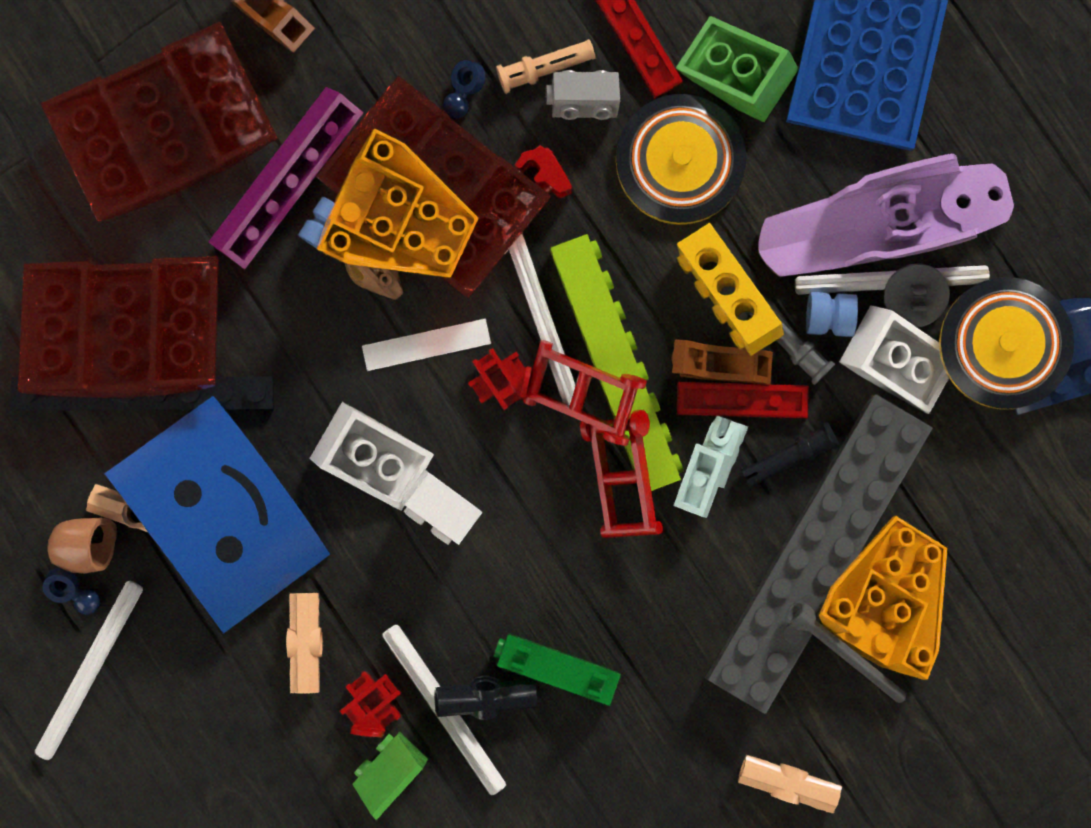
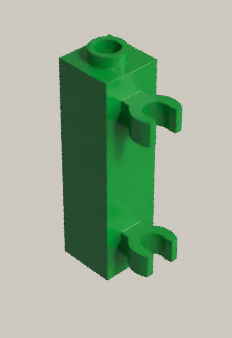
M508 633L506 640L499 639L493 656L499 658L498 667L608 706L611 704L621 675L620 672Z

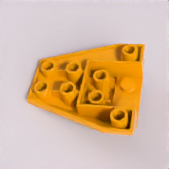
M374 128L354 160L326 219L317 250L345 264L451 278L479 218L405 143Z
M893 516L830 587L819 614L823 626L855 652L876 665L927 680L940 646L947 547L899 517Z

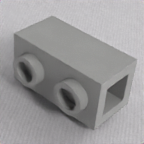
M573 70L553 72L552 85H546V105H552V117H562L567 120L576 118H596L599 120L617 118L620 104L619 72H607L604 70L595 72H575Z

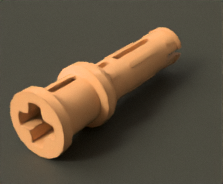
M588 39L585 42L559 49L534 59L530 56H524L520 62L505 67L498 65L496 66V71L502 89L507 94L510 93L512 88L526 83L534 85L539 81V77L564 70L591 59H596L592 43ZM571 54H575V57L557 62L555 64H550L551 61L560 59ZM543 65V68L536 70V66ZM518 72L523 73L522 75L513 78L509 77L510 75H513Z

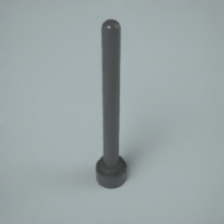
M799 600L788 609L785 620L793 628L803 631L808 630L896 702L902 703L906 700V693L820 624L816 620L813 608Z

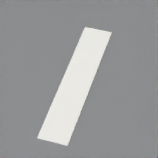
M486 319L363 345L362 349L367 371L488 345L491 344Z

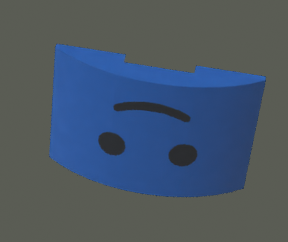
M214 396L105 473L106 477L169 559L223 634L330 555L286 489Z

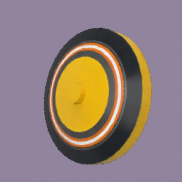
M688 94L663 96L641 107L625 125L619 138L616 152L617 175L622 189L629 200L649 217L676 225L701 222L720 212L738 191L746 167V150L743 137L730 115L717 104L705 98Z
M1002 277L990 279L973 286L952 304L941 327L939 349L945 372L962 394L986 407L1017 409L1044 399L1059 386L1072 362L1074 334L1065 309L1049 291L1025 279Z

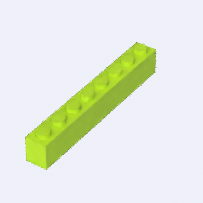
M588 234L551 247V255L594 367L619 378L621 374H631L646 381L649 380L643 362L636 363L632 351L637 350V346L631 331L625 333L621 320L626 318L619 301L613 302L609 290L614 289L611 277L607 270L602 272L598 260L602 259V254L597 241L590 242ZM599 380L615 419L623 389ZM646 387L645 389H638L631 413L634 410H644L649 417L650 428L648 434L643 436L651 491L681 480L679 473L684 472L678 454L671 455L667 443L671 442L672 438L666 423L660 424L655 413L660 411V406L654 392L648 394ZM625 431V434L630 437L629 431ZM629 440V444L624 447L632 468L635 470L631 441Z

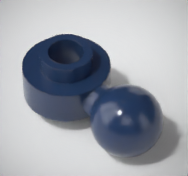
M468 60L460 61L453 68L451 82L456 90L455 93L449 94L443 102L444 112L454 119L461 118L467 113L469 108L467 95L479 92L485 82L483 67L476 62Z
M56 568L47 574L43 583V592L47 598L57 603H65L72 600L74 601L75 609L83 615H90L98 610L100 606L99 595L92 589H78V579L73 572Z

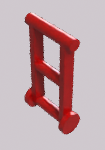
M541 340L531 372L526 400H523V403L530 406H535L536 402L604 430L603 439L608 442L623 446L628 445L630 437L625 434L637 390L645 389L647 381L631 374H621L619 378L552 350L553 343ZM549 359L580 371L570 405L539 393ZM592 377L623 389L614 424L582 411Z
M634 410L631 413L625 430L629 431L635 470L609 472L603 439L604 430L583 421L580 422V431L583 439L587 442H592L605 524L600 529L603 538L657 535L663 531L662 523L656 521L643 442V436L648 434L650 428L649 417L644 410ZM615 419L605 421L614 424ZM637 483L643 522L617 524L611 485Z

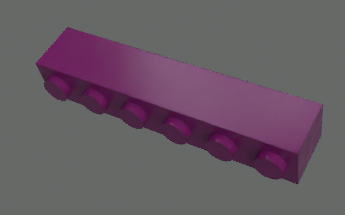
M325 87L208 243L233 262L246 269L363 112L341 93Z

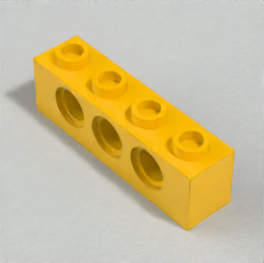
M710 223L677 243L680 256L676 259L686 274L692 272L697 279L694 282L696 289L704 299L709 297L715 306L712 307L715 316L721 324L727 322L733 331L729 334L740 350L745 347L750 356L784 335L781 321ZM708 262L717 263V266L712 270L702 269L703 265ZM725 287L735 288V291L730 295L720 294V291ZM743 312L754 314L751 319L746 321L737 318Z

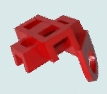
M492 348L489 350V354L480 360L475 359L472 361L480 375L468 384L480 398L481 404L495 396L503 410H505L519 399L526 400L532 367L527 366L525 368L518 358L519 354L517 351L501 361Z
M364 671L352 684L349 683L345 686L355 698L340 710L341 714H346L354 724L350 730L351 734L383 737L386 731L385 727L395 719L401 718V714L391 702L401 692L397 690L386 674L375 682L369 673Z

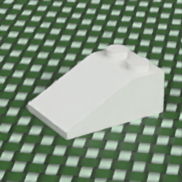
M872 305L869 307L839 361L862 378L927 414L931 412L949 379L941 361L939 342L894 311Z
M342 402L310 459L321 469L402 511L405 506L402 503L403 498L427 468L434 454Z

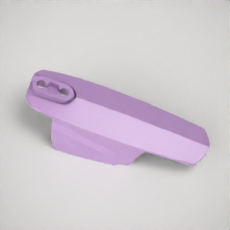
M946 154L866 175L858 183L845 187L829 198L766 218L759 236L758 253L765 264L779 277L930 252L975 239L977 234L1006 223L1012 214L1014 204L1007 176L996 165L959 166L955 154ZM989 190L998 192L999 198L997 201L989 198ZM957 198L969 199L970 203L966 208L962 209L957 205Z

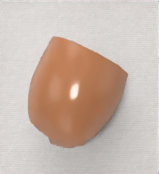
M81 518L61 522L54 527L48 540L47 551L50 561L57 567L73 573L85 574L105 570L113 556L117 538V525L108 518ZM100 526L104 533L103 541L91 544L93 533Z

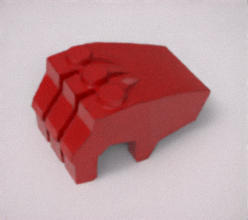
M539 145L536 149L523 152L514 165L516 172L520 175H523L529 167H536L539 172L534 177L535 187L541 189L546 194L552 192L557 197L563 198L573 193L569 179L553 155V152L547 147L544 148Z

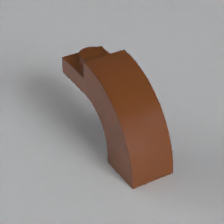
M230 0L261 29L293 53L315 29L294 7L283 0Z
M675 340L672 353V373L680 374L681 377L702 380L771 384L773 352L761 349L750 356L745 348L740 350L736 347L714 346L689 340Z

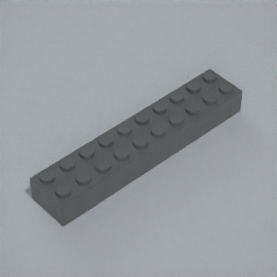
M876 394L869 397L705 677L707 680L762 713H767L812 636V633L808 630H796L786 622L785 616L788 609L795 602L802 600L813 608L816 620L820 622L819 614L830 587L860 554L933 429L931 426Z

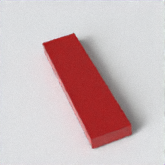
M596 0L654 100L683 83V80L635 0Z
M677 382L676 415L807 419L809 386Z

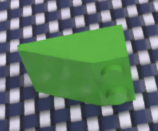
M712 16L708 18L675 68L677 72L738 111L762 122H765L799 70L789 50Z
M401 732L395 737L388 734L377 746L376 749L380 754L373 762L366 759L354 772L358 778L352 785L370 814L376 820L420 773L429 759Z

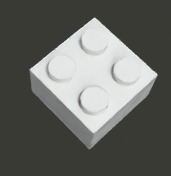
M426 470L422 472L402 500V503L406 506L405 514L420 525L427 521L433 526L430 530L432 534L447 545L452 540L459 545L482 514V511Z

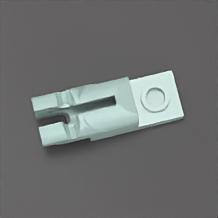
M716 415L714 422L709 427L703 445H695L673 506L707 518L718 487L725 488L748 426Z

